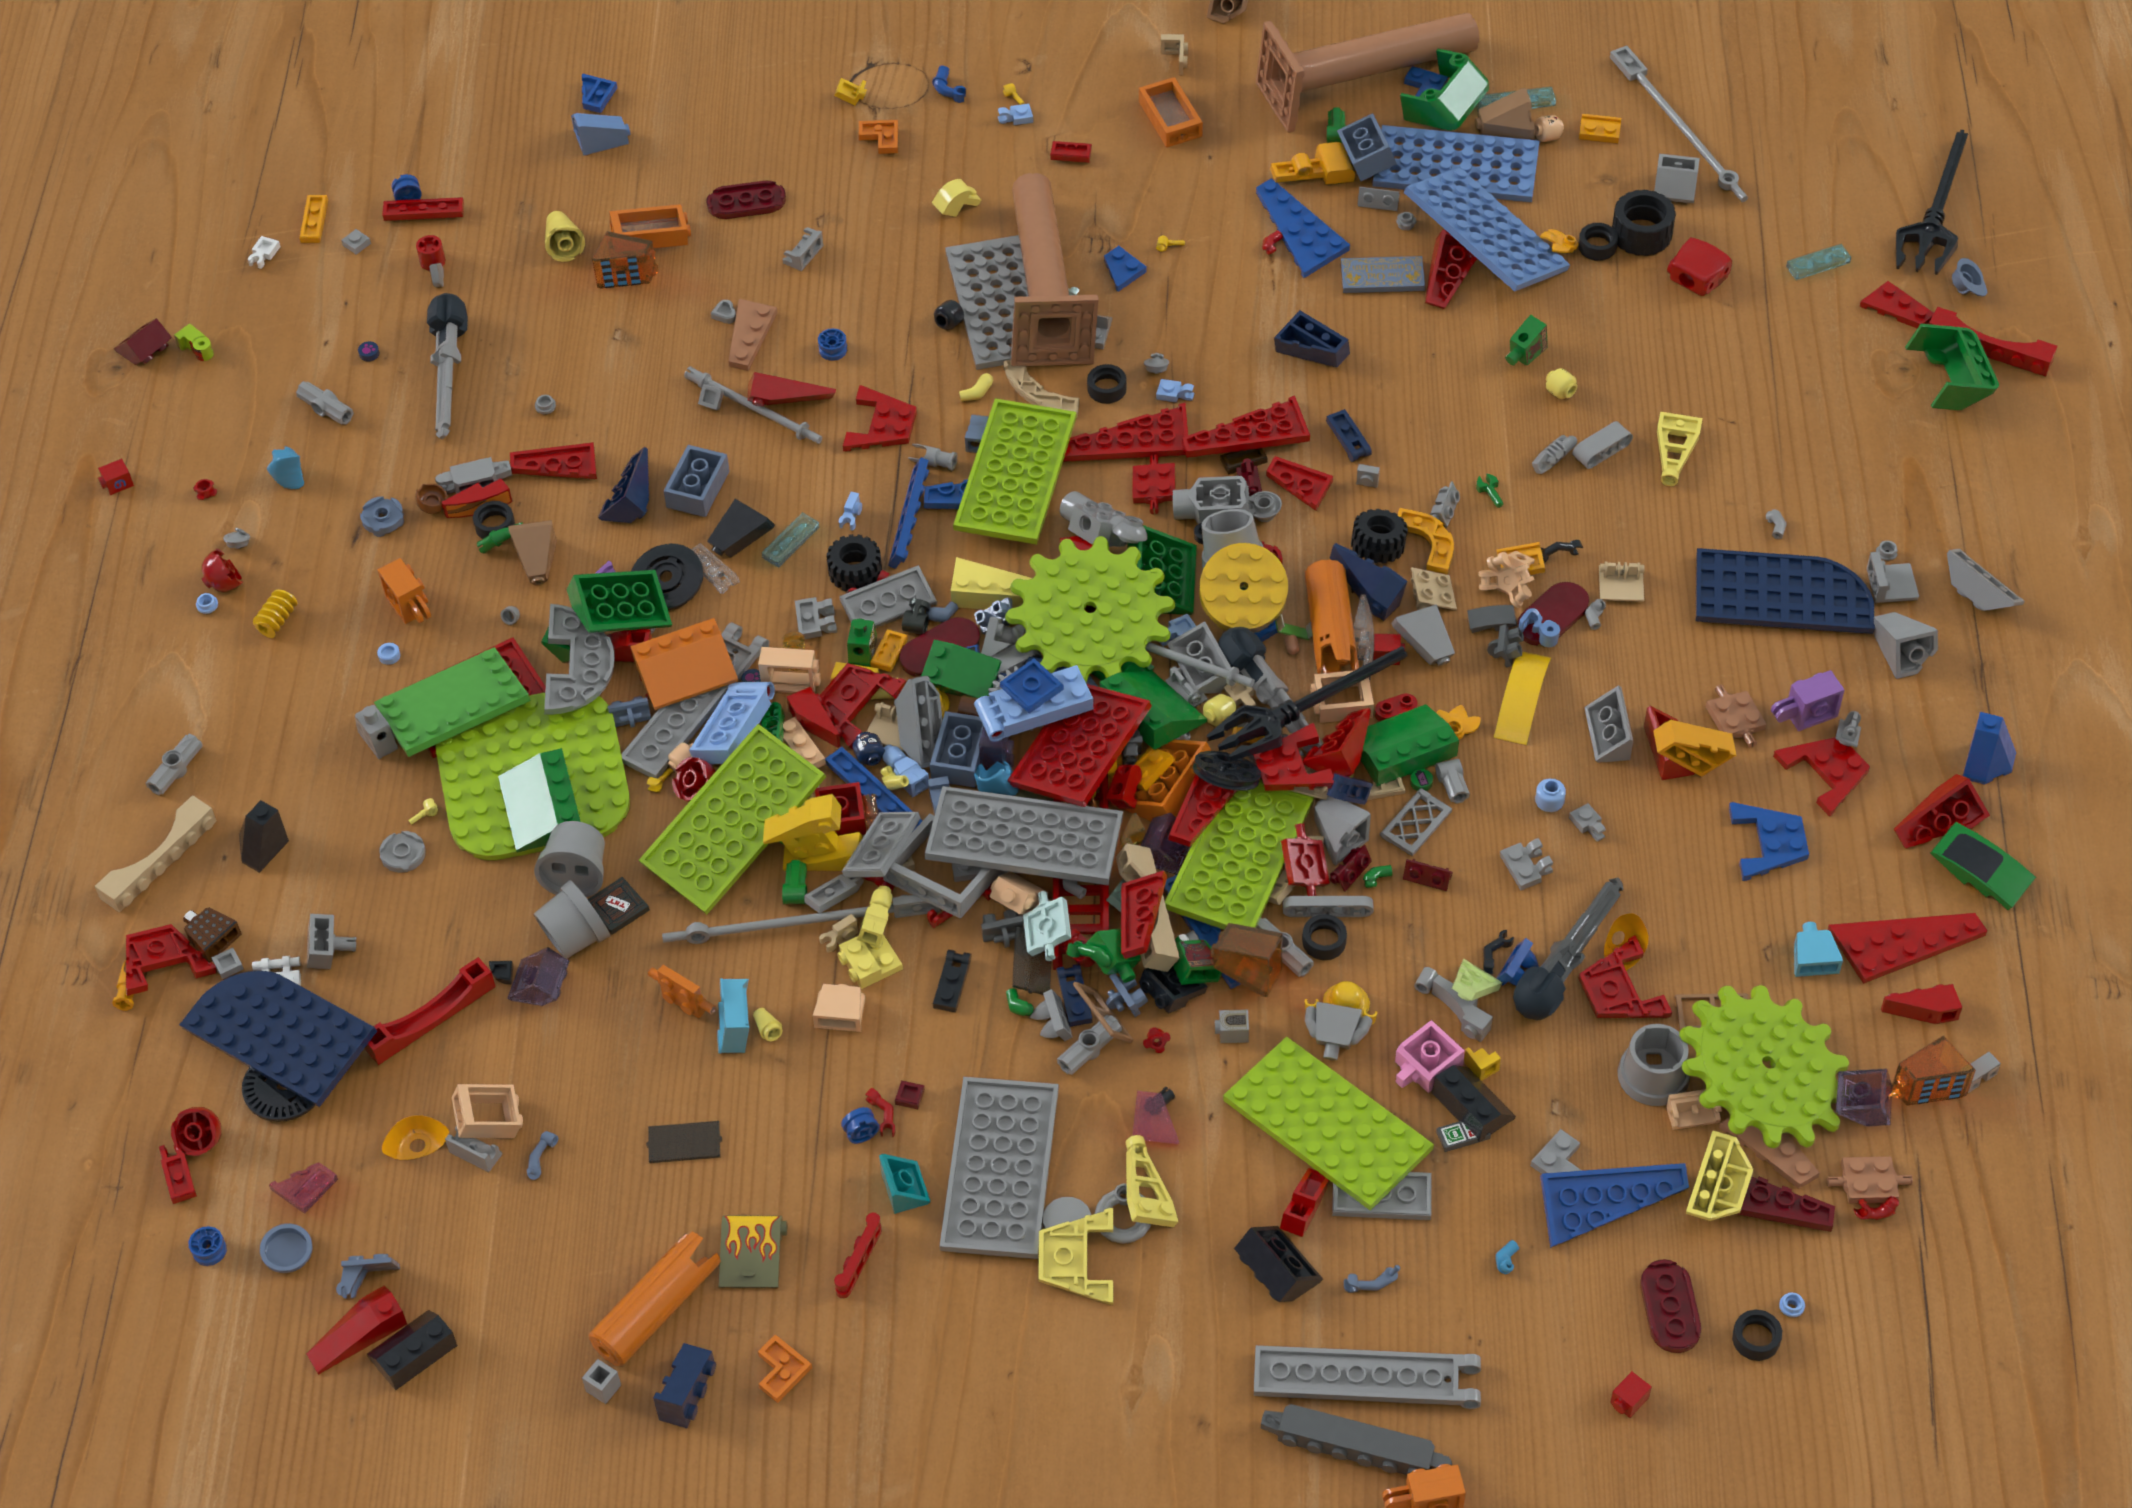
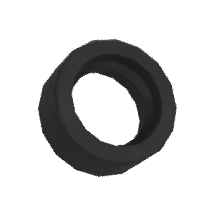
M1588 224L1580 232L1579 251L1583 256L1591 260L1603 261L1609 259L1617 250L1618 234L1608 224ZM1593 237H1600L1609 241V244L1595 246L1587 240Z
M1103 364L1096 366L1089 372L1087 391L1093 400L1110 404L1122 399L1126 393V375L1118 366ZM1102 379H1112L1117 381L1119 385L1111 389H1102L1097 387L1095 383Z
M501 501L485 502L475 510L473 515L476 534L481 539L489 536V533L493 530L497 531L515 525L512 509L508 504ZM499 515L506 518L504 523L496 527L482 525V522L490 516Z
M1328 914L1316 915L1310 918L1303 928V948L1307 954L1315 959L1332 960L1338 957L1344 951L1347 943L1346 926L1340 919ZM1318 929H1329L1338 935V941L1332 945H1319L1312 941L1311 934Z
M1749 1310L1741 1314L1735 1322L1732 1341L1734 1347L1742 1356L1750 1360H1766L1775 1355L1779 1349L1783 1330L1780 1322L1774 1315L1763 1310ZM1750 1324L1762 1325L1772 1333V1341L1765 1346L1752 1345L1742 1335L1744 1327Z

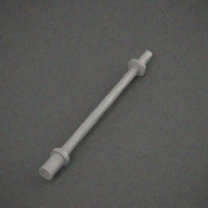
M691 366L687 368L691 372L685 371L684 377L698 384V387L702 388L703 384H708L724 389V396L796 432L797 439L802 440L806 437L818 444L821 443L823 437L809 430L808 423L803 422L799 425L764 406H755L752 402L747 401L746 397L713 381L708 373H702Z
M1150 642L1146 645V651L1226 679L1227 685L1233 686L1237 682L1248 687L1254 686L1255 680L1239 674V669L1236 667L1227 670Z

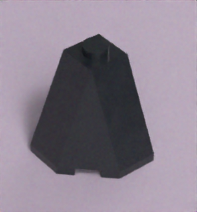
M734 499L707 542L713 546L711 550L721 557L725 554L731 558L772 530L775 524L764 515Z
M262 800L245 816L239 833L241 861L259 873L289 842L278 809Z

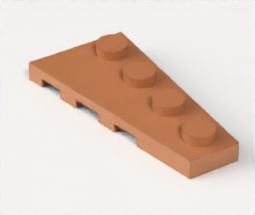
M739 299L729 355V367L749 371L778 313L777 307Z
M1729 1119L1720 1123L1719 1128L1725 1133L1729 1132L1734 1137H1737L1743 1147L1746 1145L1756 1153L1755 1156L1760 1160H1766L1770 1163L1777 1173L1798 1189L1819 1177L1820 1172L1787 1133L1781 1135V1144L1777 1148H1770L1764 1143L1763 1135L1758 1128L1749 1126L1743 1134L1738 1135L1730 1131L1728 1127Z

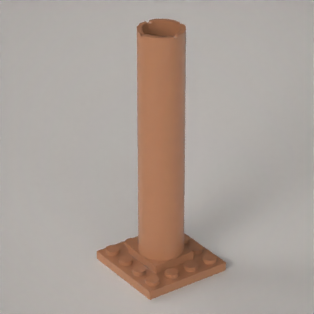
M1463 13L1292 53L1288 48L1287 42L1281 37L1278 28H1275L1271 21H1267L1263 24L1256 84L1286 131L1293 132L1298 121L1297 113L1298 107H1300L1301 92L1437 60L1436 50L1438 48L1462 54L1473 52L1478 48L1479 30L1470 13Z
M1039 173L1024 174L1014 182L1012 193L1028 297H1014L1011 366L1094 364L1098 295H1069L1051 182L1046 176Z

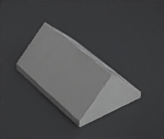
M1205 621L1167 643L1170 650L1227 670L1231 669L1229 662ZM1177 662L1194 691L1198 690L1200 694L1221 693L1226 685V679Z
M1618 685L1584 707L1595 760L1598 763L1624 761L1631 758L1633 737L1622 688Z

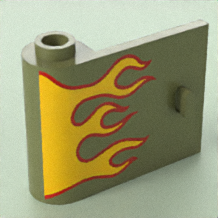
M723 1215L721 1224L719 1288L779 1287L780 1240H782L783 1236H787L788 1229L787 1221H783L782 1216Z

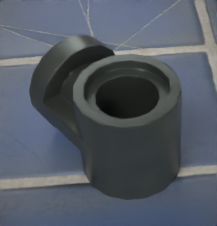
M912 598L909 601L912 611H905L902 620V631L922 635L928 628L929 615L925 614V611L930 610L931 604L925 600Z

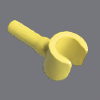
M432 798L426 799L423 802L424 809L408 820L411 825L426 815L435 816L437 814L438 808Z

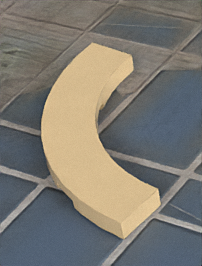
M1011 360L1003 361L1004 370L1010 384L1026 401L1032 405L1075 411L1078 417L1079 398L1067 397L1054 392L1049 393L1030 377L1026 366H1011Z

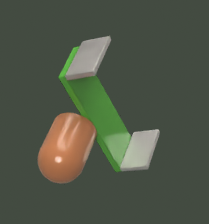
M1282 614L1277 617L1275 622L1277 632L1289 635L1284 639L1287 652L1290 655H1296L1300 650L1297 638L1310 640L1312 637L1311 622L1305 629L1284 623Z

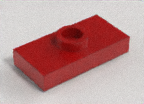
M1053 141L1050 160L1090 163L1092 144Z

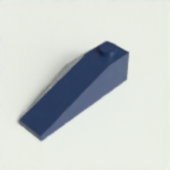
M645 446L630 458L621 474L623 478L612 489L614 495L611 500L607 499L603 504L598 517L600 520L632 523L635 519H641L646 514V507L649 502L648 449Z
M1337 543L1333 545L1330 559L1343 564L1346 570L1347 582L1353 588L1356 595L1374 616L1385 621L1400 606L1407 580L1387 566L1378 567L1374 565V560L1369 558L1363 560L1359 558L1356 552Z

